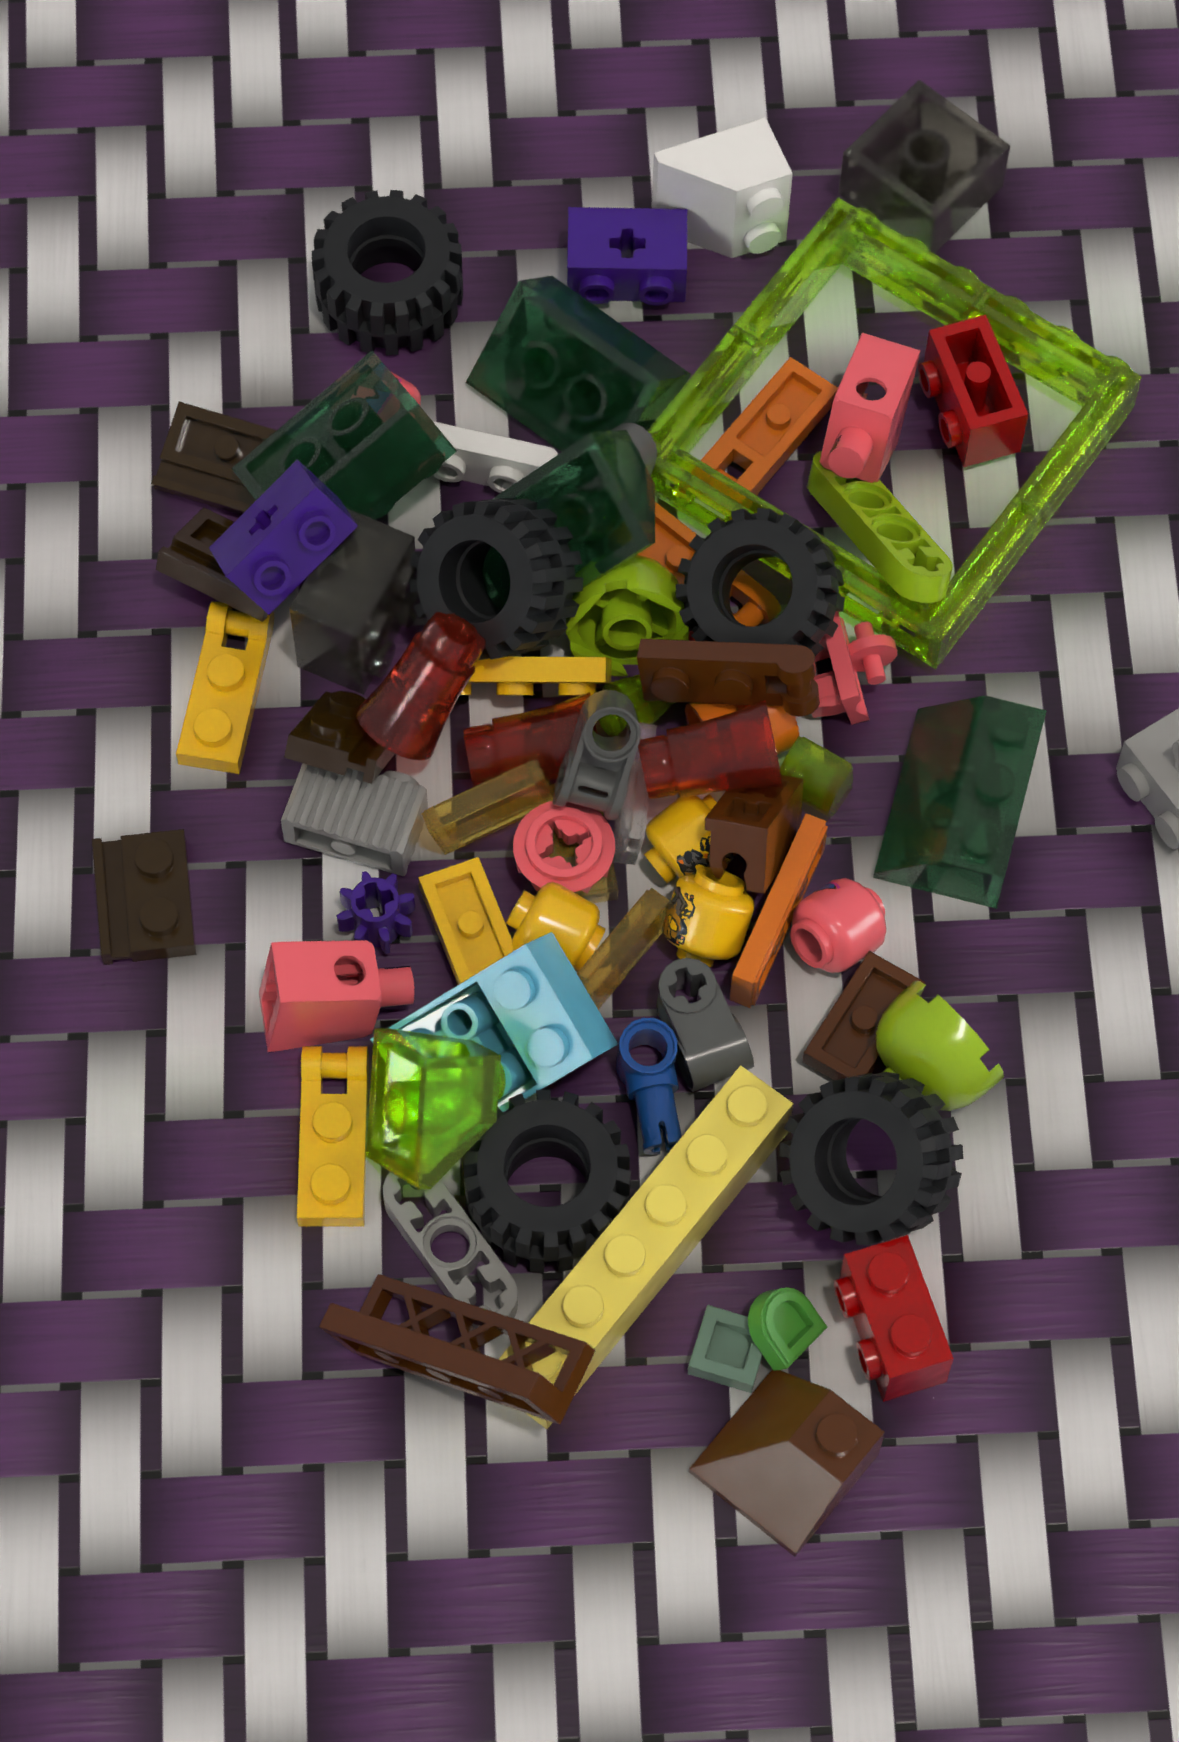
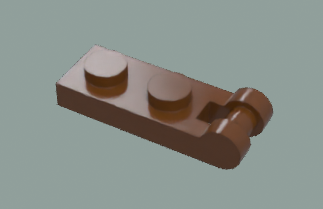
M663 639L640 640L637 663L643 698L646 701L782 706L787 713L798 717L813 713L820 704L818 684L814 680L816 675L815 656L812 650L806 646Z

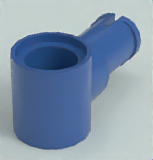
M641 1018L632 1021L623 1030L616 1056V1072L619 1079L626 1085L628 1098L636 1102L643 1139L642 1148L644 1154L647 1155L660 1154V1147H662L660 1132L663 1134L666 1153H669L682 1137L674 1093L679 1089L675 1069L678 1041L674 1031L665 1022L656 1018ZM640 1045H650L661 1053L663 1060L653 1066H644L637 1063L631 1057L630 1051Z

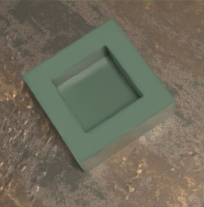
M707 1305L688 1365L687 1374L752 1393L763 1355L751 1338L748 1328V1317Z

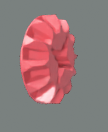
M553 801L535 807L524 816L515 831L513 853L518 873H522L532 883L536 891L540 890L547 883L555 882L573 892L583 891L588 894L592 886L602 877L607 878L613 862L615 838L610 824L596 809L567 802L564 807L554 805ZM553 831L567 845L581 844L575 848L574 867H572L570 862L566 863L562 856L549 857L553 853Z

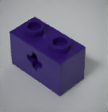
M568 207L567 300H582L590 304H604L610 301H642L649 305L685 302L687 280V209Z
M297 459L209 549L225 576L270 615L358 525L340 498Z

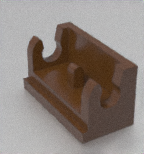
M749 769L741 770L705 818V830L711 831L709 864L715 878L721 879L726 872L728 865L726 854L737 853L746 861L747 867L744 872L747 891L765 893L779 873L801 825L803 778Z

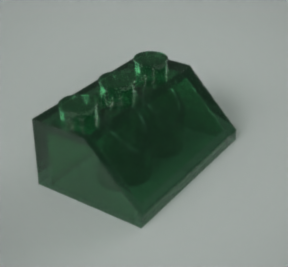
M554 276L520 280L466 383L569 458L578 460L582 467L586 469L598 440L622 423L640 425L653 436L666 421L691 373ZM624 444L619 445L624 450V457L619 468H622L629 461L627 458L629 448Z
M371 350L231 469L253 498L257 500L298 459L340 498L358 527L317 567L319 568L329 558L340 554L348 542L373 521L386 515L398 500L423 479L434 475L442 464L456 453L457 450L416 400Z
M627 430L588 434L493 498L514 497V500H532L537 502V510L548 508L556 514L558 518L554 526L556 528L567 526L574 537L567 543L570 551L580 552L582 564L574 566L575 577L584 578L583 588L655 543V483ZM492 546L483 563L482 578L488 597L496 607L502 610L510 592V574L504 558Z
M986 695L918 708L873 878L997 909L1047 710Z

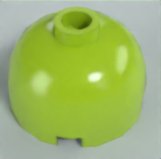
M617 554L597 560L580 574L579 577L584 578L583 591L575 592L572 598L580 605L575 617L566 618V625L568 627L566 635L570 640V650L574 657L612 659L611 675L628 676L623 665L638 664L637 653L641 639L689 640V627L683 623L679 611L685 609L684 603L676 598V584H679V582L666 567L656 560L637 554Z
M914 981L884 1011L877 1027L876 1049L886 1066L883 1072L899 1074V1080L913 1078L923 1083L925 1086L921 1093L922 1095L937 1094L945 1103L940 1110L952 1111L969 1106L984 1096L1004 1078L1003 1069L998 1063L992 1070L988 1071L980 1059L989 1051L983 1040L939 995L927 1003L920 997L926 985L921 981Z

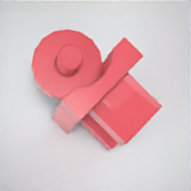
M836 611L833 621L839 626L833 637L827 633L819 642L824 649L815 656V662L830 658L833 671L814 677L818 684L820 704L818 709L811 714L813 718L846 712L851 725L869 720L857 672H865L868 684L876 685L884 682L886 676L883 667L897 657L898 651L895 640L891 636L874 634L871 622H861L855 625L856 640L850 643L845 622L840 617L839 611Z

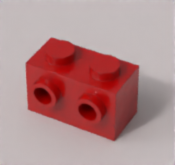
M986 314L929 330L924 362L918 364V375L925 396L927 398L935 397L941 411L938 420L941 435L948 448L956 447L963 467L1021 452L1028 412Z
M906 1235L844 1254L840 1277L834 1280L835 1294L843 1316L846 1319L853 1317L861 1339L856 1342V1350L861 1368L868 1381L875 1379L883 1402L946 1383L954 1358L909 1236Z

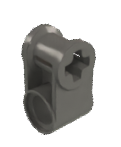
M602 690L585 700L580 710L570 747L566 751L559 769L553 795L554 805L564 807L567 802L603 811L606 819L612 821L618 819L626 797L631 767L641 735L634 704L626 695L616 690ZM609 714L618 715L627 721L624 730L613 737L600 736L593 730L596 721Z
M692 958L678 959L667 965L660 975L656 1009L660 1021L665 1022L674 1031L677 1038L676 1062L689 1089L695 1092L727 1079L735 1073L740 1065L747 1070L754 1067V1060L746 1035L737 1018L731 1013L715 975L709 966L700 960ZM684 989L689 997L698 995L697 1002L689 1003L684 995L675 997L676 991Z

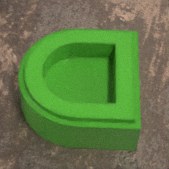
M779 1288L761 1293L753 1301L748 1315V1328L751 1338L773 1371L787 1369L827 1328V1325L809 1299L802 1292L793 1288Z

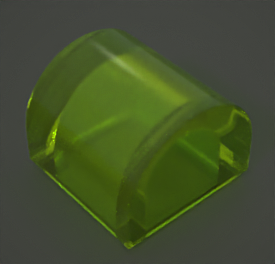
M798 736L777 773L779 775L803 778L802 802L829 818L838 811L853 789L852 764L804 736L802 738Z

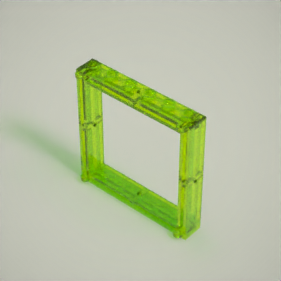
M838 197L649 428L648 432L656 443L657 459L645 490L708 529L707 524L719 516L695 502L696 498L726 516L724 519L719 517L724 522L732 520L731 511L745 509L751 514L757 513V508L772 509L778 515L785 513L689 453L842 264L944 325L986 314L1007 363L1080 405L1082 409L949 581L946 596L941 601L934 603H920L902 597L888 584L876 568L809 528L830 548L836 558L834 561L835 567L842 572L844 585L839 586V594L845 598L843 612L860 623L871 622L874 632L879 635L891 636L898 647L932 668L937 669L1134 409L1142 376L1135 373L1120 358L1106 356L1084 343L1071 329L1064 326H1056L1035 314L1020 299L1013 296H1005L984 284L969 269L962 266H954L930 252L927 246L920 240L901 235L881 223L869 210L862 207H854ZM776 557L758 559L792 580L789 566L781 559ZM847 594L854 595L880 612L876 614L847 596ZM902 625L916 634L915 637L900 629L899 626Z

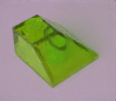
M374 1028L366 1157L418 1190L431 1189L497 1121L498 1100L502 1098L505 1090V1072L501 1064V1055L473 1040L390 1028Z

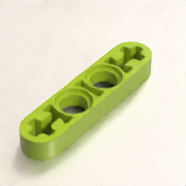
M822 451L816 453L813 457L807 488L813 497L899 595L920 603L941 601L946 596L952 573L953 563L880 480L870 483L857 478L840 477L820 464Z

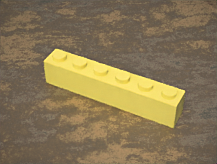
M739 1066L529 1321L530 1324L587 1342L596 1350L576 1393L789 1132L784 1128L789 1117L792 1115L794 1103L743 1066ZM525 1341L526 1347L532 1344ZM511 1345L501 1355L499 1360L514 1354ZM556 1351L532 1364L533 1371L540 1373L554 1385L567 1355ZM527 1414L545 1429H548L553 1423Z

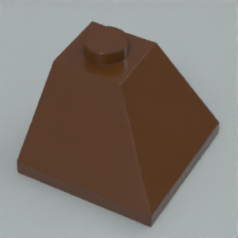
M772 1369L689 1468V1473L796 1557L879 1455L885 1432L832 1390L784 1371H773Z

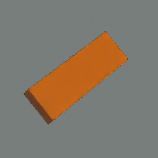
M807 813L805 814L732 974L730 1001L751 1008V1005L755 1006L792 924L794 908L802 901L825 850L828 830L825 820Z

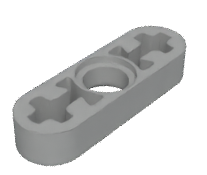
M419 1162L403 1163L391 1170L383 1184V1199L386 1213L445 1296L475 1305L476 1290L467 1276L482 1261L485 1265L477 1267V1278L489 1293L496 1292L499 1289L503 1291L499 1295L500 1309L494 1312L514 1318L518 1309V1290L513 1277L438 1174L431 1167ZM409 1183L415 1190H419L424 1186L427 1187L424 1191L425 1205L433 1219L425 1227L423 1215L413 1202L408 1201L402 1205L399 1204L402 1200L401 1187ZM443 1210L447 1211V1213L439 1215ZM424 1227L421 1232H417L415 1230ZM449 1231L462 1234L470 1245L466 1256L452 1263L437 1259L431 1251L434 1239L441 1233ZM462 1279V1280L459 1282V1284H454V1282H453V1281H455V1280ZM486 1305L480 1306L481 1308H484V1309H487V1310L492 1311V1310H491L488 1306H486ZM473 1324L474 1329L480 1327L478 1325Z

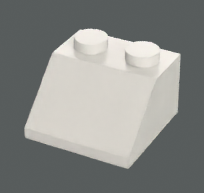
M764 117L654 152L652 208L687 209V242L729 258H735L750 252L759 254L769 251L778 243L786 241L793 173Z

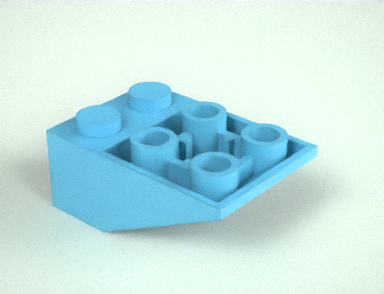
M553 932L526 943L370 1039L436 1152L471 1132L476 1126L479 1127L486 1123V1114L497 1106L502 1112L508 1110L509 1098L522 1093L524 1099H527L535 1094L536 1090L544 1089L618 1045Z

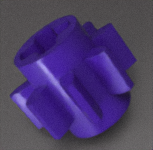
M364 871L362 872V881L353 890L341 888L339 891L341 904L348 910L336 915L338 929L340 932L354 930V941L367 940L373 943L374 947H381L383 952L388 954L391 948L390 943L398 935L411 937L413 934L412 921L405 915L416 910L415 897L413 893L398 895L396 874L392 873L385 880L377 877L371 878L370 874ZM379 908L382 916L373 917L370 909Z

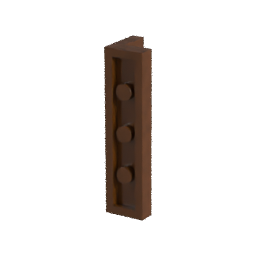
M381 1274L377 1275L359 1312L330 1303L319 1325L322 1330L354 1354L561 1425L596 1351L587 1342ZM392 1297L405 1301L410 1319L400 1325L381 1320ZM422 1307L427 1308L428 1310L423 1312ZM450 1317L457 1319L461 1337L449 1343L429 1336L428 1329ZM473 1324L478 1325L480 1327L474 1329ZM502 1334L509 1336L513 1355L499 1360L481 1354L480 1346ZM525 1341L532 1344L526 1347ZM557 1351L566 1354L567 1357L553 1385L540 1373L533 1371L532 1364Z

